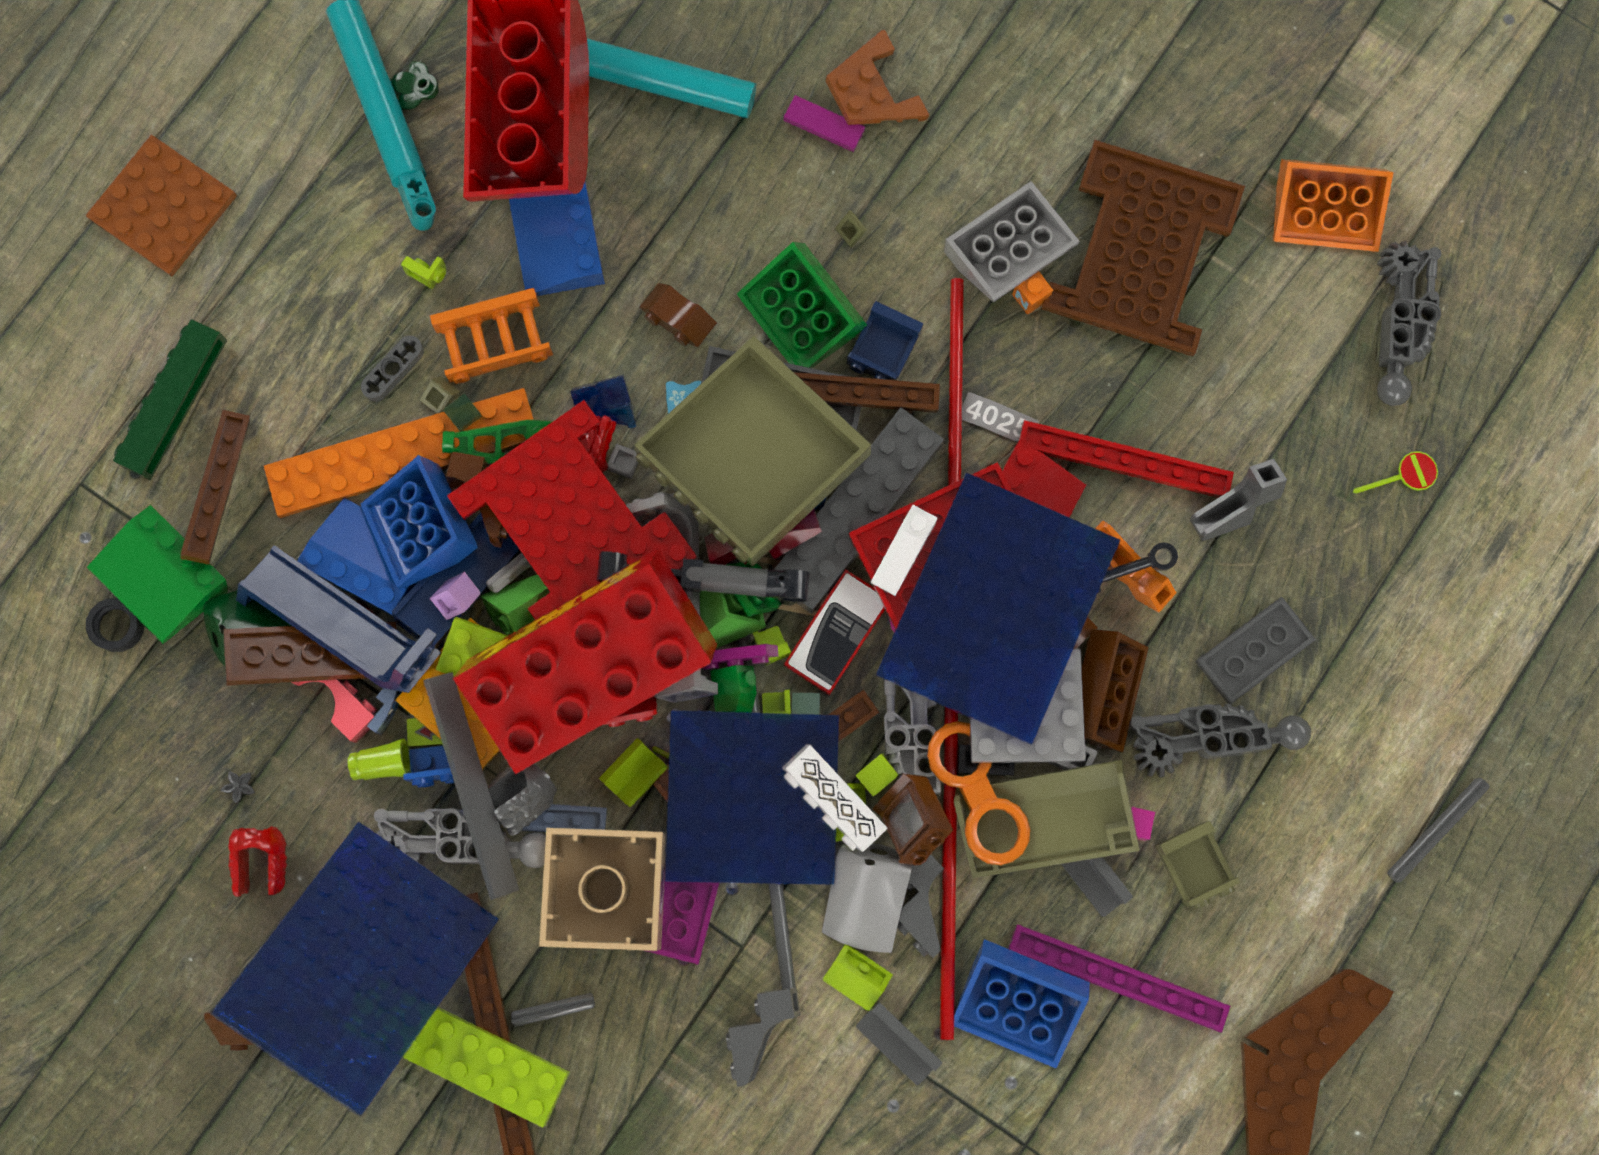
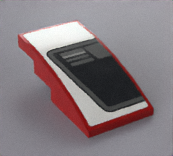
M845 570L783 666L830 695L885 611L875 588Z

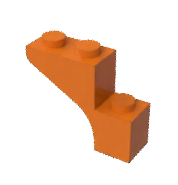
M1103 520L1085 539L1103 571L1141 559L1115 529ZM1151 567L1116 578L1127 584L1136 600L1158 613L1177 593L1168 577Z

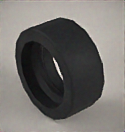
M108 598L98 602L90 610L86 618L85 629L89 639L96 646L111 652H123L133 648L140 641L144 633V625L117 598ZM114 609L125 611L131 620L128 633L118 641L105 639L100 632V623L103 617Z

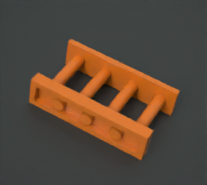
M534 288L430 315L431 323L436 333L445 335L453 368L444 370L450 383H465L470 380V377L530 361L534 363L547 360L548 356L553 355L549 342L541 344L533 315L534 308L540 305ZM516 312L523 315L531 345L529 348L515 351L507 321L509 314ZM490 319L497 322L505 352L503 355L489 358L481 328L483 321ZM464 326L471 328L479 361L463 365L455 335L457 328Z

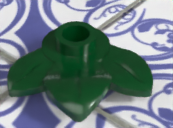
M419 61L411 62L409 72H399L391 79L393 88L398 93H401L398 102L402 110L417 108L423 99L431 100L439 92L437 79L429 73L428 67Z

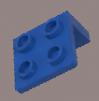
M443 745L409 750L411 773L403 774L405 781L411 782L412 786H418V788L435 786L434 781L439 780L440 782H445V784H455Z

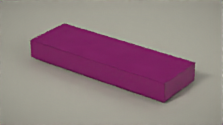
M796 95L784 115L785 122L851 152L855 151L865 131V126L860 124L848 125L844 117Z

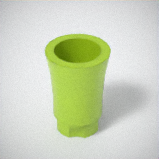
M403 738L389 744L350 753L347 763L352 780L403 777V774L411 773L410 748L406 739Z

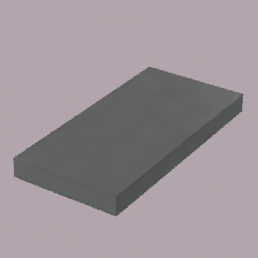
M1280 597L1195 662L1228 704H1232L1316 639L1284 598Z

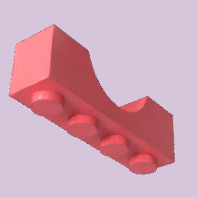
M341 680L291 682L298 686L309 682H322L326 684L332 691L335 699V711L331 722L350 741L357 743L370 730L367 725L375 717L374 713L377 709L367 699L362 702L355 695L358 690L348 680L344 682Z

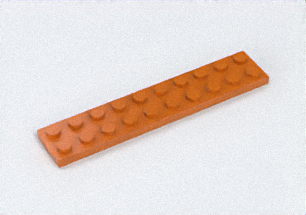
M524 388L264 465L276 514L279 518H283L340 501L344 498L379 489L418 455L439 464L442 470L449 467L452 453H442L443 431L459 432L519 420L534 419ZM522 434L508 435L501 441V450L506 451L516 448L526 439ZM492 435L477 436L474 439V448L479 452L494 453L496 439ZM455 438L454 447H458L460 441L458 438Z

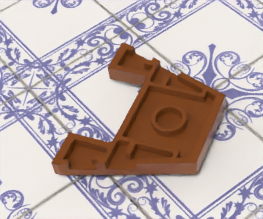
M885 30L880 31L826 77L825 81L848 125L876 124L887 120L903 122V120L918 119V121H925L929 117V113L919 95L899 103H894L874 65V61L893 55L895 50Z

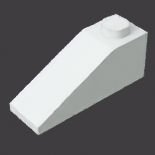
M912 505L871 583L896 596L938 518Z

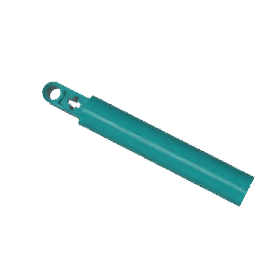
M337 0L328 6L326 14L392 185L399 191L412 226L421 231L428 230L434 224L436 206L425 180L426 171L367 19L358 0ZM417 212H426L428 216H420Z
M587 38L589 77L744 118H749L757 88V84L754 82Z

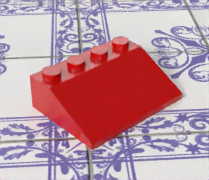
M1018 441L1002 471L1048 559L1086 484L1045 454Z

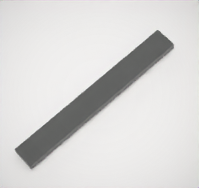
M453 672L428 678L424 680V684L490 900L519 891V887L498 819L494 813L493 802L457 685L453 680Z

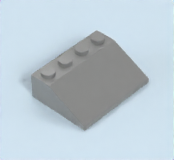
M1030 181L948 237L945 241L944 253L961 274L992 302H995L1079 244L1080 241L1032 181Z

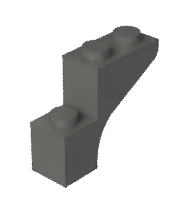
M1274 458L1251 466L1244 479L1235 488L1195 512L1191 516L1190 522L1202 542L1250 525L1257 506L1281 498L1287 478Z
M931 854L923 864L912 865L907 889L909 891L915 889L917 893L902 906L897 928L904 936L909 933L916 940L912 945L923 957L928 954L934 958L940 951V945L928 895L933 880L944 868Z
M797 987L758 993L755 1000V1012L761 1021L728 1028L729 1033L726 1035L728 1050H732L733 1057L730 1070L733 1080H736L737 1087L744 1086L755 1080L770 1034L775 1026L783 1020L801 1016Z

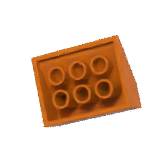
M1281 159L1276 188L1273 241L1379 252L1394 172L1379 168Z

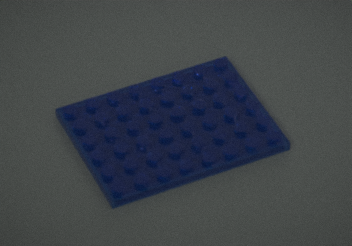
M966 472L876 676L1032 745L1120 539Z
M358 821L216 1005L211 1015L361 1117L499 919Z

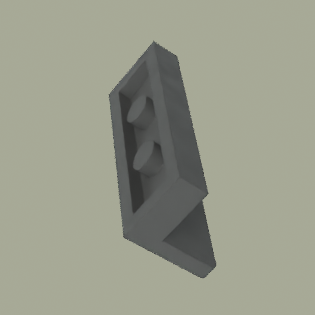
M1103 857L1061 864L1102 917L1108 915L1120 904H1126L1133 898L1132 894Z
M879 1001L856 1024V1028L916 1085H920L932 1070L936 1071L943 1063Z

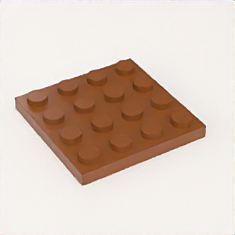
M151 134L85 216L173 277L237 197V194Z

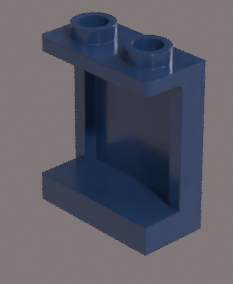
M875 301L866 322L867 326L862 330L852 351L849 352L846 364L850 365V369L858 374H864L865 372L873 376V379L898 380L922 332L924 323Z

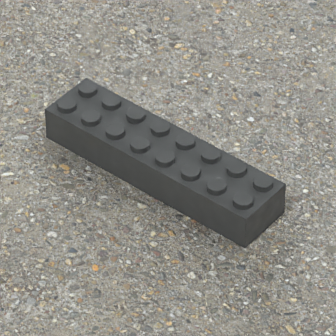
M903 408L898 410L871 445V455L840 484L817 514L822 532L789 550L774 569L780 571L795 569L810 573L807 602H796L810 614H813L844 571L848 569L858 556L848 535L849 532L891 513L942 447L944 439Z

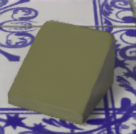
M439 376L430 380L419 400L438 414L447 410L458 397L460 391L446 379Z

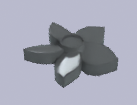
M229 771L228 780L230 783L224 785L220 790L224 793H232V798L237 804L242 798V793L246 795L255 793L254 789L248 785L251 780V772L244 773L239 777L236 773Z

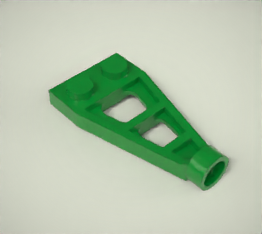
M525 419L459 432L443 431L442 453L458 452L485 457L487 463L493 464L505 455L501 450V441L504 437L522 434L527 440L553 421ZM492 435L495 437L494 453L475 450L474 439L477 436ZM455 438H458L460 441L458 447H454Z

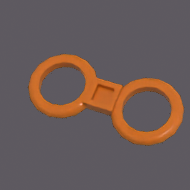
M956 721L945 724L934 733L929 742L927 758L930 769L938 780L950 787L960 789L970 810L965 824V837L968 847L974 855L987 864L1004 865L1011 863L1024 853L1029 843L1030 826L1027 816L1018 805L1010 800L996 797L986 776L992 763H979L973 773L964 777L955 776L944 768L939 756L940 746L944 739L955 733L970 736V723ZM993 809L1003 810L1010 814L1016 821L1018 828V837L1014 846L1001 854L992 853L985 849L977 835V825L981 816Z

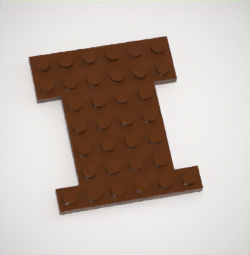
M1094 140L1078 191L1101 197L1103 200L1075 289L1050 282L1049 285L1053 292L1051 296L1044 300L1041 309L1193 357L1203 329L1177 322L1203 233L1204 230L1223 236H1230L1245 186Z

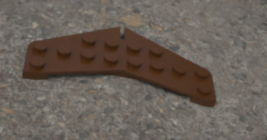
M1342 969L1243 1036L1267 1049L1264 1054L1241 1042L1247 1155L1309 1154L1321 1079L1388 1005L1394 991L1354 970Z

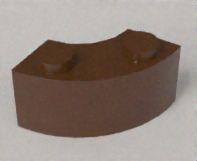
M658 283L640 305V308L646 313L644 317L649 323L654 326L659 324L673 334L674 339L685 347L688 344L699 347L717 324L700 305L688 300L671 285Z

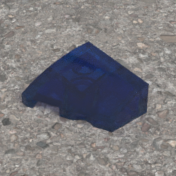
M624 374L571 389L570 393L574 406L585 400L595 416L602 418L606 415L612 421H616V424L626 425L628 428L637 427Z

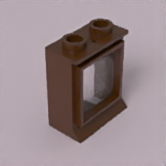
M903 773L872 808L881 816L887 827V831L900 857L899 863L923 864L927 861L929 855L953 831L928 778L925 776Z

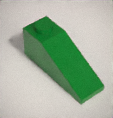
M735 665L710 671L712 682L718 683V694L713 696L721 753L742 752L757 694L756 676L753 666Z

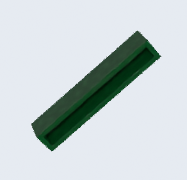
M193 319L182 328L176 347L168 353L165 367L162 372L156 375L154 387L150 394L142 400L139 414L136 419L130 422L127 429L128 434L123 443H120L114 452L113 462L150 481L227 342V339L219 331Z

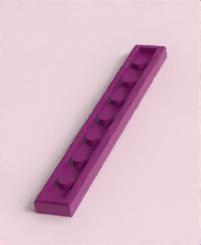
M1016 924L1008 947L1009 950L1092 984L1220 1033L1223 1031L1231 1007L1220 1001Z

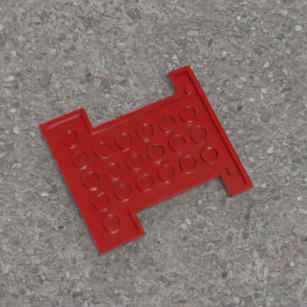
M585 400L447 495L464 520L488 504L548 588L550 593L528 608L535 620L599 583L596 580L600 552L608 551L626 554L628 556L627 564H632L658 549L668 566L673 569H682L683 559L695 560L697 558L695 552L665 511L641 527L581 444L579 439L601 424Z

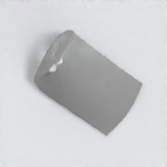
M846 844L842 845L836 856L822 933L854 948L892 953L912 864L899 863L900 857L897 850L882 844H871L864 852L859 851L857 848L852 851ZM881 849L886 851L888 854L878 855L872 853L870 850ZM865 860H873L875 864L869 866L865 863Z

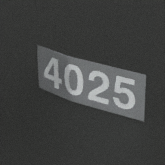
M970 392L967 393L962 406V420L988 429L1015 442L1019 441L1024 420L1034 423L1039 422V420Z

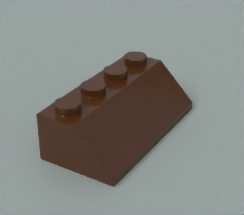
M1092 629L1087 642V649L1081 667L1085 743L1123 753L1149 647L1117 631Z

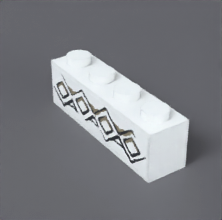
M806 744L782 767L786 772L783 777L793 788L799 786L806 793L803 798L813 809L818 806L825 815L822 819L831 829L834 830L837 827L844 834L841 839L852 851L857 848L859 851L864 852L887 829L811 745Z

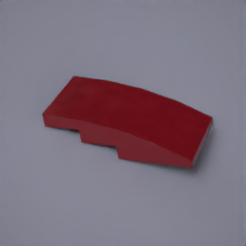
M813 509L769 551L774 559L822 532L815 510ZM713 533L704 537L711 564L725 565L736 559L732 553L733 548L727 542L722 544Z

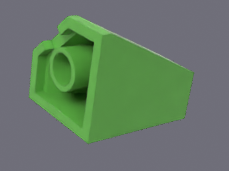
M537 574L507 585L498 593H493L492 591L485 593L481 598L490 619L496 627L499 625L502 631L509 636L535 620L528 608L549 594L550 591Z
M701 591L699 593L700 617L717 642L716 648L766 627L763 614L748 617L734 594Z

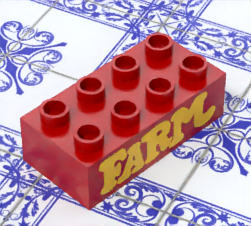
M656 549L469 658L453 677V680L515 774L710 664L717 642L662 554Z

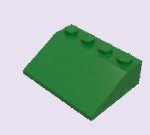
M792 242L737 293V296L789 364L813 368L847 344L867 326L866 322L805 243Z
M149 505L125 524L92 560L87 569L164 644L203 613L204 603L216 596L228 593L226 579L211 564L181 559L180 553L185 538Z

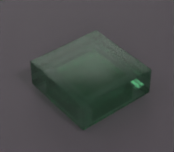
M462 394L443 409L459 431L465 430L482 417L481 413L465 394Z

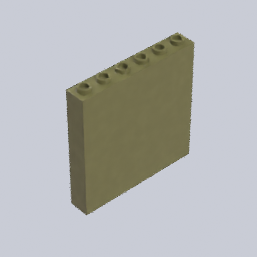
M755 336L746 342L634 444L636 451L635 459L645 469L650 467L656 473L654 475L656 480L664 488L669 486L675 492L673 495L681 505L686 506L688 504L694 510L693 515L702 525L706 523L714 529L713 535L722 544L727 542L733 548L732 553L740 562L744 563L747 561L752 567L871 455V444Z

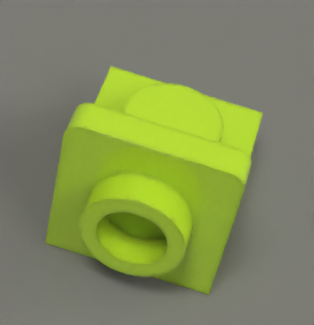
M408 256L401 263L405 274L431 289L434 288L436 283H441L446 275V265L440 257L435 259L431 267L419 258L413 260Z

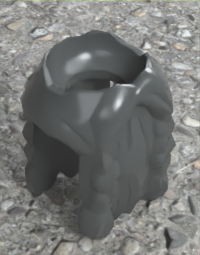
M535 763L517 774L509 766L505 771L499 772L498 776L488 785L495 809V816L502 826L507 828L511 836L520 833L523 827L529 826L539 815H542L545 810L549 809L557 792V788L552 783L550 776Z

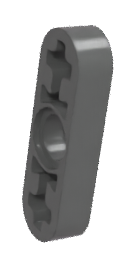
M414 336L403 337L364 378L361 383V391L368 400L373 402L383 400L422 358L424 347L419 339ZM407 345L414 346L416 352L414 354L412 352L407 353L405 347ZM398 354H400L402 358L404 357V359L407 361L406 364H404L399 357H397ZM391 362H396L400 365V370L395 375H388L385 371L386 366ZM380 373L389 381L387 384L383 380L381 381V378L378 376ZM371 384L378 385L380 391L378 393L371 392L369 386Z

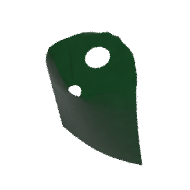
M238 590L216 596L204 603L203 607L205 627L210 644L219 661L224 666V637L219 628L220 624L224 625L226 629L292 625L257 601L251 600L246 606H243L236 601ZM212 631L217 636L219 647L214 643Z

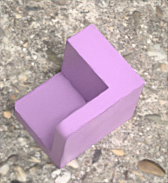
M463 572L446 580L430 599L445 619L448 620L465 612L478 598L480 591L468 575Z

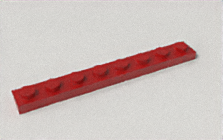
M1026 420L1023 421L1019 441L1047 456L1216 498L1230 491L1234 475L1232 471Z

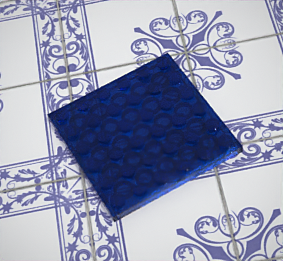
M670 710L665 882L834 885L836 828L834 830L831 829L822 819L825 814L818 806L813 809L804 800L803 796L806 793L799 786L793 788L783 777L786 772L782 767L807 744L811 745L837 773L839 715Z

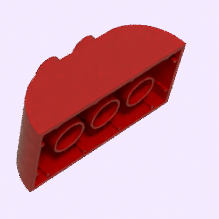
M468 0L463 198L469 202L579 193L584 186L588 168L589 53L586 29L579 1Z

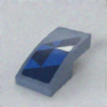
M383 688L376 696L384 705L367 725L376 734L382 735L393 719L399 705L395 700L402 693L401 691Z

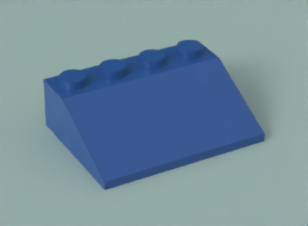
M586 181L582 190L577 194L509 199L525 290L534 288L537 296L605 284Z
M420 455L361 503V507L398 589H403L458 564L478 548L466 520L462 518L447 497L452 490L440 465Z
M346 498L339 503L310 538L297 560L327 582L393 616L391 611L418 583L416 582L403 589L396 587L362 507Z
M984 939L954 1012V1027L1057 1068L1089 1000L1090 982Z

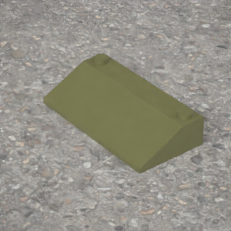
M1122 760L990 783L997 798L1008 799L1021 808L1027 816L1030 826L1029 843L1024 853L1015 861L1004 865L987 864L977 858L968 847L965 837V824L970 810L960 789H956L954 805L972 878L1140 851ZM993 809L981 816L977 825V835L985 849L992 853L1001 854L1014 846L1018 837V828L1016 821L1010 814L1003 810Z

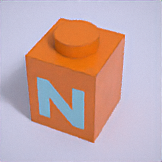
M1038 271L1015 287L1012 295L1026 314L1029 315L1042 306L1044 300L1051 296L1053 289Z

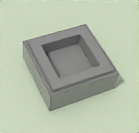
M616 443L609 459V468L607 470L632 480L638 466V461L635 459L636 451Z

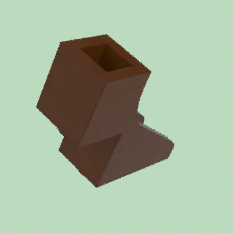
M452 452L446 474L449 486L451 488H459L486 469L485 457ZM486 504L480 511L490 543L495 547L501 548L503 539H507L509 534L488 504Z

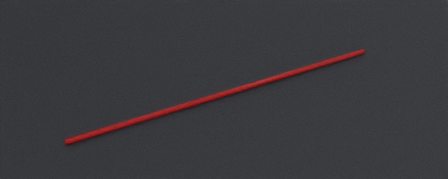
M961 278L951 279L948 485L961 480L964 280ZM959 666L945 672L947 683L945 685L944 725L958 721ZM958 733L951 734L944 739V768L955 776L958 774ZM943 783V811L953 831L945 838L942 853V867L944 869L942 870L940 1039L954 1040L957 813L954 798L957 787H950Z

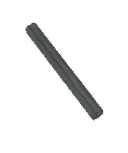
M1475 778L1388 870V876L1396 883L1401 882L1486 793L1490 787L1489 784L1482 778Z

